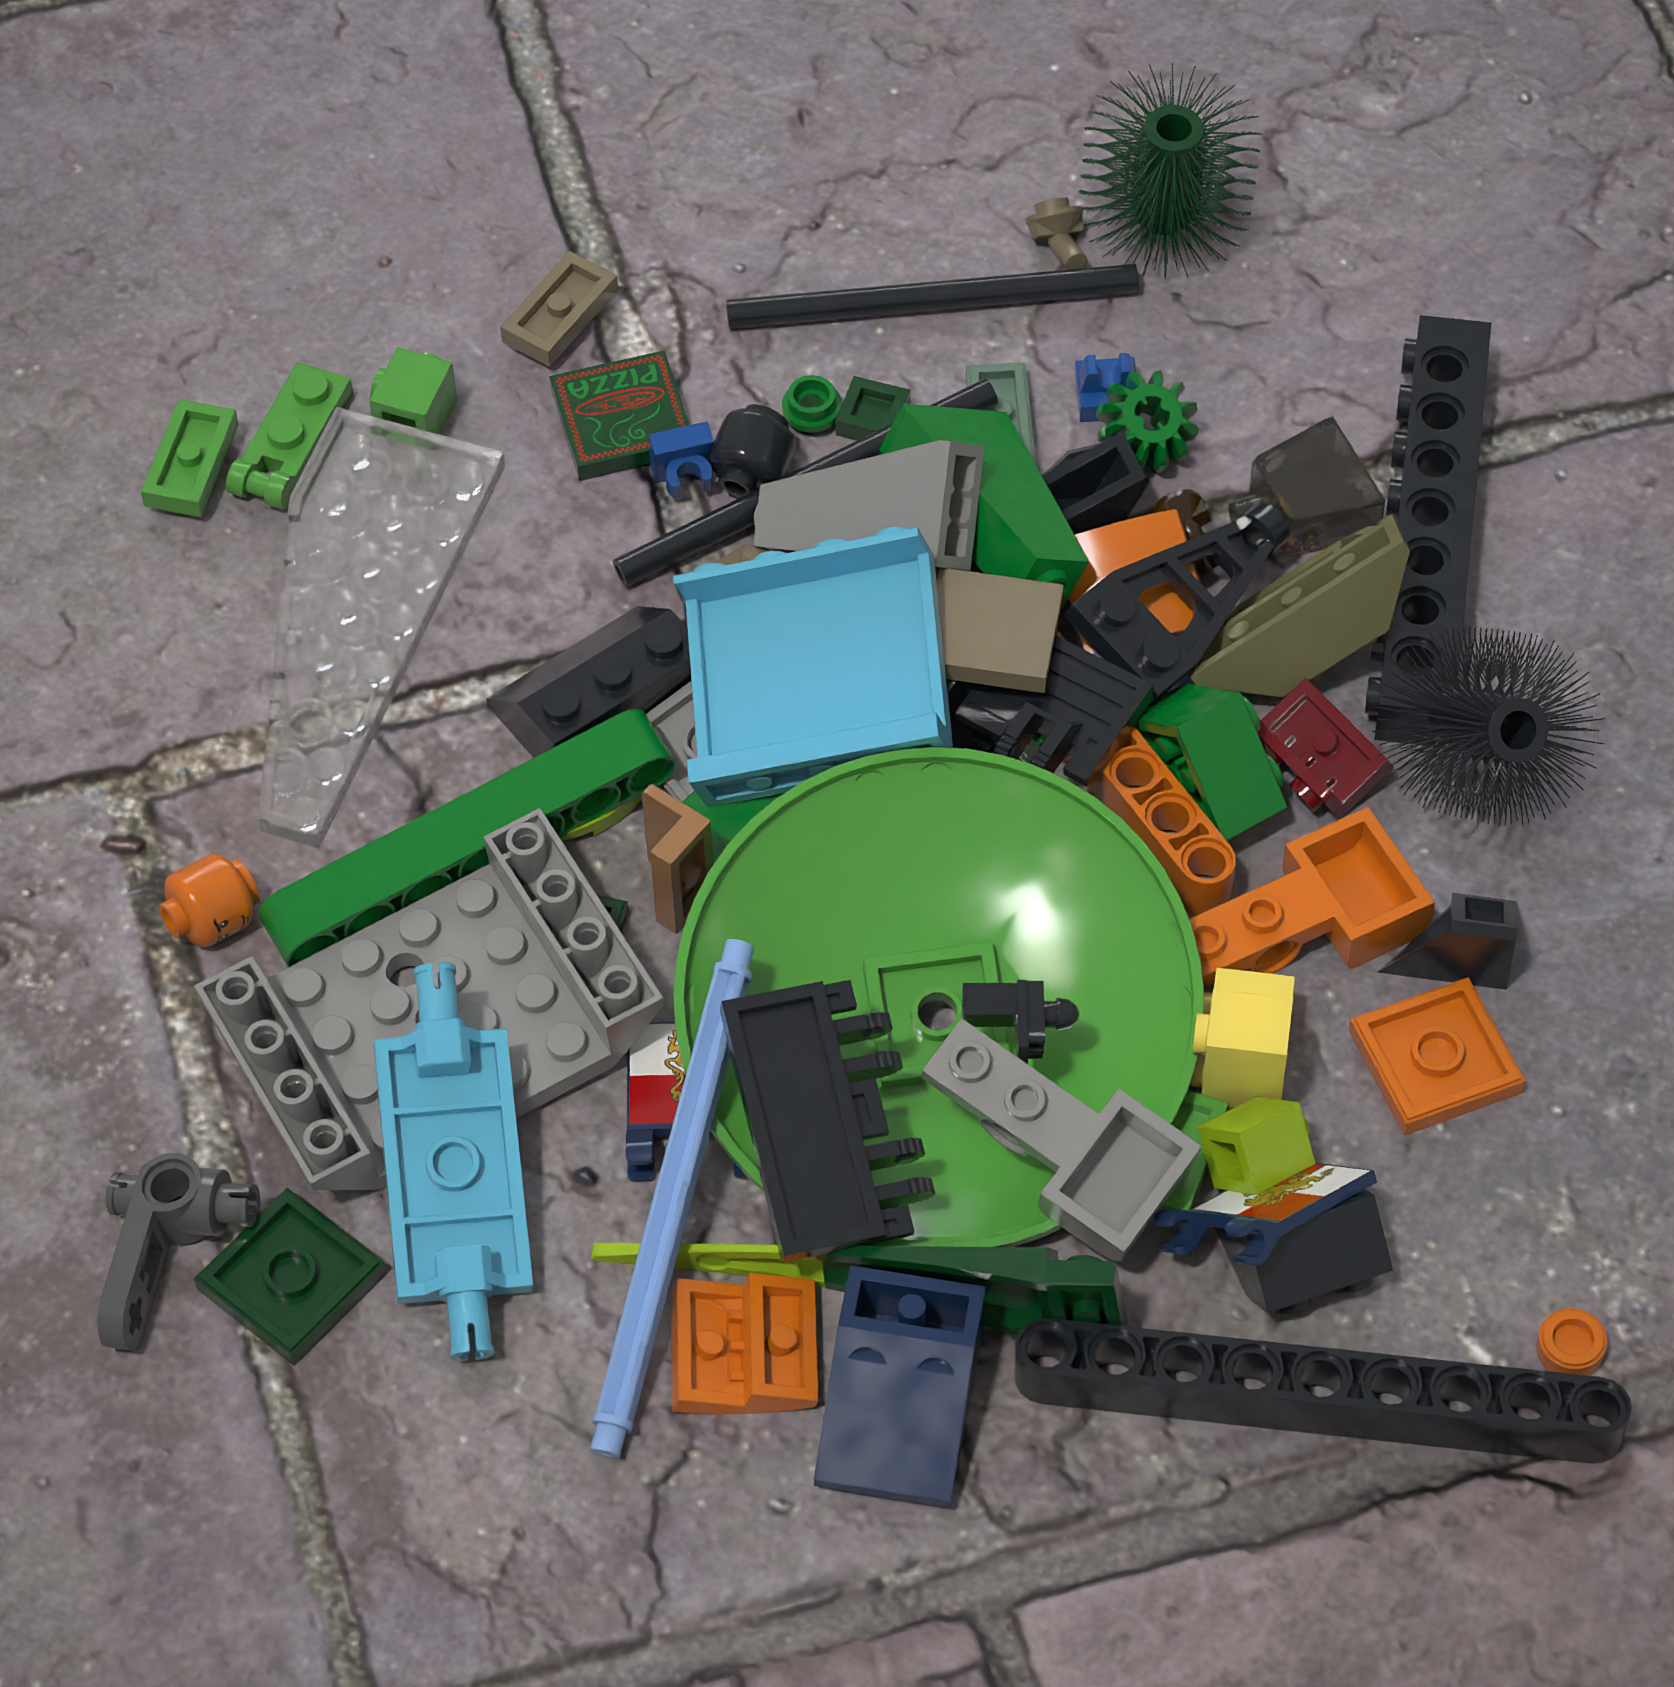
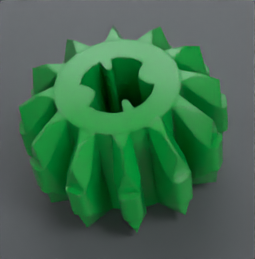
M1136 370L1127 376L1126 387L1118 383H1112L1106 391L1109 402L1101 403L1097 408L1096 418L1106 424L1097 433L1098 442H1104L1123 432L1142 469L1148 459L1152 468L1157 473L1164 472L1169 465V458L1182 461L1186 457L1189 449L1185 442L1193 441L1198 435V426L1188 420L1196 413L1198 409L1197 402H1179L1178 399L1185 389L1183 382L1174 383L1170 389L1163 387L1164 377L1161 370L1154 371L1148 384H1146L1143 377ZM1141 414L1151 416L1150 424L1154 427L1153 431L1143 428L1144 419L1140 417Z

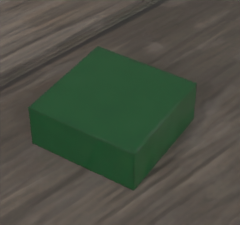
M853 376L835 420L836 436L857 441L892 424L902 405L911 404V389Z

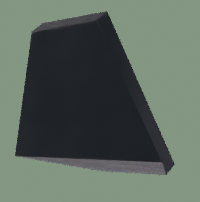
M1123 432L1102 443L1069 450L1042 474L1074 535L1126 520L1149 484Z
M1452 893L1451 905L1377 973L1451 983L1469 977L1473 986L1506 990L1518 930L1516 901Z

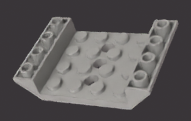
M540 808L483 837L489 859L488 865L266 979L254 957L251 956L194 985L200 1000L312 1190H383L386 1188L373 1050L374 1039L402 1037L413 1032L414 1026L420 1022L416 983L402 987L390 982L393 974L400 968L406 966L417 967L422 964L432 963L434 987L439 989L437 973L439 972L438 963L448 962L455 964L459 1018L466 1021L467 1027L480 1031L507 1028L516 1119L613 1068L665 1005L664 997Z

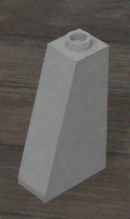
M938 440L761 484L759 501L754 513L755 536L753 546L800 551L814 548L819 542L828 539L851 541L875 536L877 532L888 527H905L908 529L918 527L934 554L935 567L970 571L985 446Z

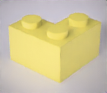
M1216 968L1213 993L1204 992L1203 1014L1197 1013L1192 1053H1198V1058L1189 1084L1190 1087L1202 1088V1095L1228 1102V1111L1256 1096L1282 1099L1293 1004L1294 976Z

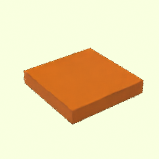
M1469 977L1350 1019L1348 1031L1404 1136L1524 1093L1526 1080Z

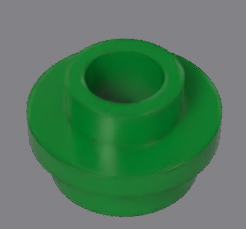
M808 375L798 378L790 385L782 399V413L793 428L803 432H820L835 424L842 401L840 394L830 381L820 376Z

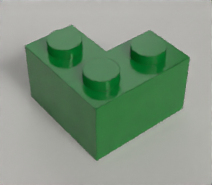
M1184 683L1167 692L1152 705L1148 706L1135 724L1136 729L1226 841L1287 808L1280 787L1283 786L1281 771L1274 759L1265 753L1257 733L1260 729L1259 717L1253 705L1241 693Z

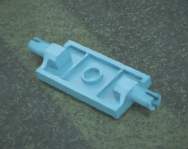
M448 962L438 963L439 972L437 973L439 989H435L432 963L419 965L413 970V975L416 979L420 1022L414 1026V1031L402 1037L374 1039L373 1045L397 1304L439 1300L446 1302L451 1341L450 1358L455 1361H468V1353H470L468 1333H472L475 1360H479L495 1354L491 1339L487 1298L495 1295L529 1293L533 1289L507 1028L480 1031L467 1027L466 1021L459 1018L455 964Z

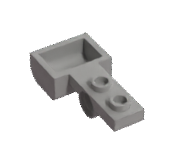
M962 1018L922 1070L921 1078L978 1117L983 1129L998 1143L1016 1154L1022 1156L1030 1154L1055 1171L1054 1176L1040 1193L1038 1208L1044 1215L1092 1249L1115 1261H1121L1199 1156L1202 1148L1196 1141L1119 1088L1100 1114H1098Z

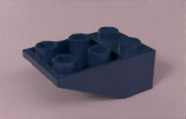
M850 1266L836 1334L814 1474V1486L941 1507H951L985 1327L986 1287Z

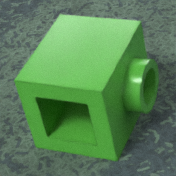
M397 347L386 369H378L371 385L369 402L375 438L431 453L457 401L453 363L442 360L430 353H417Z

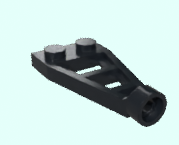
M1257 503L1234 522L1112 571L1073 602L1063 616L1106 661L1153 684L1154 698L1149 704L1150 706L1187 676L1196 666L1265 559L1289 540L1290 530L1284 516L1272 505ZM1207 555H1210L1231 577L1226 586L1214 597L1186 568ZM1161 585H1169L1194 612L1193 618L1184 632L1179 636H1173L1138 599L1141 593Z

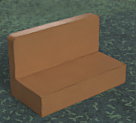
M650 784L642 793L647 858L651 863L656 922L677 934L685 925L692 903L709 870L714 865L711 820L657 786Z

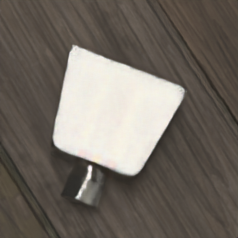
M1332 416L1259 454L1252 461L1250 496L1229 503L1228 506L1231 522L1238 520L1240 516L1257 503H1267L1275 507L1286 519L1290 530L1289 540L1281 547V550L1284 554L1297 556L1325 550L1340 539L1362 528L1375 526L1377 522L1383 519L1385 499Z

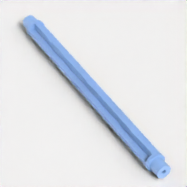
M727 939L721 961L714 964L713 976L596 1413L593 1416L592 1423L596 1428L590 1451L604 1457L620 1458L625 1435L632 1433L636 1409L730 1058V1050L720 1014L721 1001L746 996L753 976V972L749 968L754 946L742 940Z

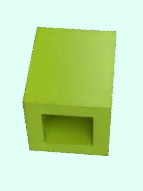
M1256 1096L1197 1126L1213 1186L1217 1189L1258 1195L1316 1164L1309 1140V1125L1302 1114L1299 1102Z

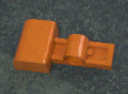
M1366 807L1286 843L1282 866L1285 876L1192 917L1189 921L1193 928L1199 952L1203 989L1215 984L1216 968L1242 971L1249 969L1251 972L1273 974L1293 961L1300 952L1302 944L1323 934L1327 935L1349 968L1358 967L1409 943L1419 936L1432 920L1435 901L1370 808Z

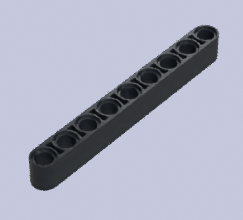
M1053 1318L1036 1319L1027 1323L1019 1331L1015 1342L1014 1375L1018 1390L1032 1402L1053 1406L1589 1464L1604 1463L1614 1458L1621 1450L1632 1410L1630 1397L1621 1385L1614 1380L1597 1376ZM1038 1356H1050L1056 1358L1060 1363L1052 1367H1042L1034 1364L1031 1360ZM1107 1363H1117L1126 1367L1128 1371L1122 1374H1109L1099 1367ZM1177 1370L1191 1372L1197 1378L1188 1382H1180L1172 1379L1167 1374ZM1251 1377L1260 1380L1266 1386L1259 1389H1248L1242 1387L1236 1381ZM1311 1385H1322L1328 1387L1334 1394L1319 1397L1312 1395L1305 1388ZM1389 1392L1396 1394L1403 1401L1398 1404H1387L1375 1398L1374 1395ZM1447 1400H1460L1468 1404L1472 1409L1458 1412L1451 1410L1443 1402ZM1517 1407L1531 1408L1539 1413L1541 1417L1526 1419L1517 1415L1513 1409ZM1590 1414L1602 1416L1610 1425L1603 1427L1594 1426L1585 1421L1582 1416Z

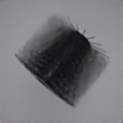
M1453 626V651L1447 629L1449 640L1447 644L1451 650L1452 660L1442 633L1441 636L1447 653L1443 648L1441 649L1436 639L1447 665L1439 656L1431 632L1436 652L1433 647H1430L1426 638L1425 640L1437 665L1428 656L1422 645H1420L1439 674V678L1410 644L1430 677L1408 653L1406 654L1415 663L1414 666L1426 678L1424 676L1421 678L1408 665L1406 666L1420 679L1414 675L1410 676L1398 664L1396 665L1409 676H1405L1407 679L1427 693L1417 689L1393 672L1391 673L1421 694L1404 686L1401 687L1430 701L1391 684L1410 694L1407 695L1384 683L1381 684L1413 699V701L1393 696L1392 698L1384 695L1381 696L1429 711L1430 713L1423 714L1373 706L1374 708L1429 717V720L1377 719V721H1388V723L1406 724L1409 726L1372 731L1415 728L1383 733L1388 734L1424 730L1393 735L1414 734L1379 745L1410 737H1420L1389 746L1397 747L1377 756L1411 742L1430 738L1424 742L1402 747L1400 749H1407L1387 757L1390 758L1427 743L1420 748L1411 750L1413 751L1412 753L1398 759L1397 762L1389 766L1391 767L1408 756L1417 753L1389 775L1388 778L1403 767L1426 756L1398 779L1400 780L1407 773L1418 768L1400 787L1402 788L1408 781L1410 782L1414 779L1403 795L1406 794L1421 773L1430 769L1415 784L1416 786L1424 782L1414 798L1433 775L1429 784L1421 791H1424L1420 800L1429 785L1431 786L1428 795L1424 799L1425 802L1422 808H1424L1429 794L1443 778L1439 787L1432 793L1434 796L1429 805L1440 787L1442 788L1435 801L1436 804L1433 810L1443 794L1438 813H1440L1442 804L1446 799L1444 814H1446L1447 806L1454 796L1449 815H1451L1452 808L1457 801L1455 817L1461 804L1460 818L1466 806L1467 813L1465 817L1467 819L1472 806V820L1477 805V821L1482 809V822L1484 821L1488 808L1489 824L1493 806L1495 824L1497 800L1500 819L1499 826L1501 824L1503 808L1506 826L1507 802L1510 808L1512 824L1510 797H1512L1518 821L1517 804L1512 791L1513 787L1521 810L1523 826L1522 799L1529 823L1527 813L1529 808L1525 802L1524 791L1533 817L1535 818L1529 798L1531 801H1534L1538 811H1540L1528 787L1529 784L1536 792L1544 819L1546 820L1540 800L1542 803L1545 802L1550 814L1551 811L1539 786L1548 795L1554 806L1555 803L1535 772L1560 798L1566 808L1567 806L1547 775L1570 799L1561 785L1551 776V771L1567 785L1569 784L1556 773H1560L1559 771L1544 762L1537 755L1551 762L1584 790L1569 776L1574 777L1572 774L1558 766L1550 758L1558 761L1585 779V777L1557 758L1572 765L1573 763L1549 751L1585 767V765L1554 751L1557 750L1593 768L1596 767L1561 749L1582 754L1587 753L1593 756L1595 754L1547 739L1550 736L1604 744L1548 734V731H1599L1588 728H1576V726L1559 725L1605 719L1556 723L1593 717L1590 716L1547 721L1582 716V714L1563 715L1598 706L1594 705L1557 714L1561 711L1584 705L1586 703H1580L1596 697L1600 693L1563 709L1546 712L1556 707L1574 703V701H1569L1589 693L1586 692L1550 707L1557 702L1563 701L1561 699L1576 692L1579 688L1590 682L1588 681L1568 694L1561 696L1589 673L1587 672L1580 679L1550 694L1578 671L1576 670L1569 677L1558 682L1577 662L1575 661L1567 670L1566 668L1563 670L1574 653L1557 675L1546 681L1565 661L1564 659L1556 668L1553 667L1551 669L1563 653L1561 652L1543 675L1548 664L1554 659L1552 657L1559 647L1558 645L1545 665L1555 640H1553L1548 654L1532 673L1548 645H1545L1533 665L1543 641L1542 639L1536 653L1532 657L1538 635L1530 650L1531 633L1527 647L1521 655L1527 634H1525L1523 643L1518 650L1521 632L1515 645V631L1511 644L1509 639L1510 631H1508V636L1503 646L1504 630H1502L1499 643V629L1496 631L1497 634L1494 642L1492 638L1493 629H1491L1488 642V628H1486L1483 644L1481 637L1482 628H1480L1478 648L1476 640L1477 627L1474 629L1472 643L1470 636L1471 626H1469V643L1467 647L1465 627H1463L1464 652L1459 630H1457L1459 642L1457 643L1462 652V662L1455 642ZM1474 641H1475L1476 655H1475L1474 650H1473V648H1474ZM1528 650L1527 657H1526V659L1524 660V662L1522 663V660H1523V658H1524V655H1525L1526 651ZM1434 653L1436 654L1437 658L1439 659L1440 664H1441V667H1440V665H1439V663H1438V661H1437V659H1436ZM1445 655H1446L1447 658L1449 659L1450 664H1451V667H1450V665H1449V663H1448V661H1447ZM1457 658L1459 659V661H1460V663H1461L1462 669H1461V667H1460V665H1459V663H1458V661H1457ZM1549 672H1551V673L1542 681V679H1543ZM1561 673H1563V674L1554 682V680H1555ZM1469 676L1475 685L1470 682ZM1497 676L1499 683L1493 691L1491 682ZM1414 678H1416L1417 680H1419L1420 682H1422L1423 684H1425L1426 686H1428L1429 688H1431V689H1432L1434 692H1436L1438 695H1436V694L1430 692L1429 690H1427L1426 688H1424V687H1423L1420 683H1418ZM1480 678L1482 679V681H1483L1484 684H1485V687H1484L1483 690H1482V687H1481V684H1480ZM1523 678V681L1515 686ZM1424 679H1426L1427 681H1429L1437 690H1435V689H1434L1430 684H1428ZM1437 682L1442 684L1447 691H1445L1440 685H1438ZM1510 683L1508 689L1504 692L1503 688ZM1521 685L1520 689L1514 692V690ZM1548 685L1543 692L1538 693L1541 689ZM1561 692V693H1560L1559 695H1557L1554 699L1550 698V697L1554 696L1555 694ZM1552 699V700L1549 701V702H1546V703H1544V704H1541V703L1544 702V701H1547V700ZM1432 746H1435L1434 748H1432V749H1430V750L1424 751V750L1427 749V748H1430V747H1432ZM1472 758L1473 762L1465 768L1468 760ZM1462 759L1459 763H1457V764L1454 766L1455 762H1457L1458 760ZM1483 760L1484 770L1479 774L1477 766ZM1529 760H1531L1536 766L1540 768L1546 779L1538 772L1539 769L1535 767ZM1492 762H1494L1495 771H1494V769H1493L1492 766H1491V763H1492ZM1541 762H1542L1545 766H1547L1551 771H1549L1548 769H1546V768L1541 764ZM1423 767V769L1416 776H1414ZM1446 769L1443 775L1439 779H1437V777ZM1524 770L1530 775L1531 781L1525 774ZM1513 781H1514V783H1515V785H1516V787H1517L1519 793H1518L1517 790L1515 789L1514 784H1513ZM1536 786H1537V788H1538V790H1539V792H1540V794H1541L1543 800H1542L1541 797L1539 796V794H1538V792H1537V789H1536ZM1453 788V791H1452V793H1451V796H1450V798H1449V800H1448L1449 792H1450V790ZM1499 793L1502 799V809L1500 808Z

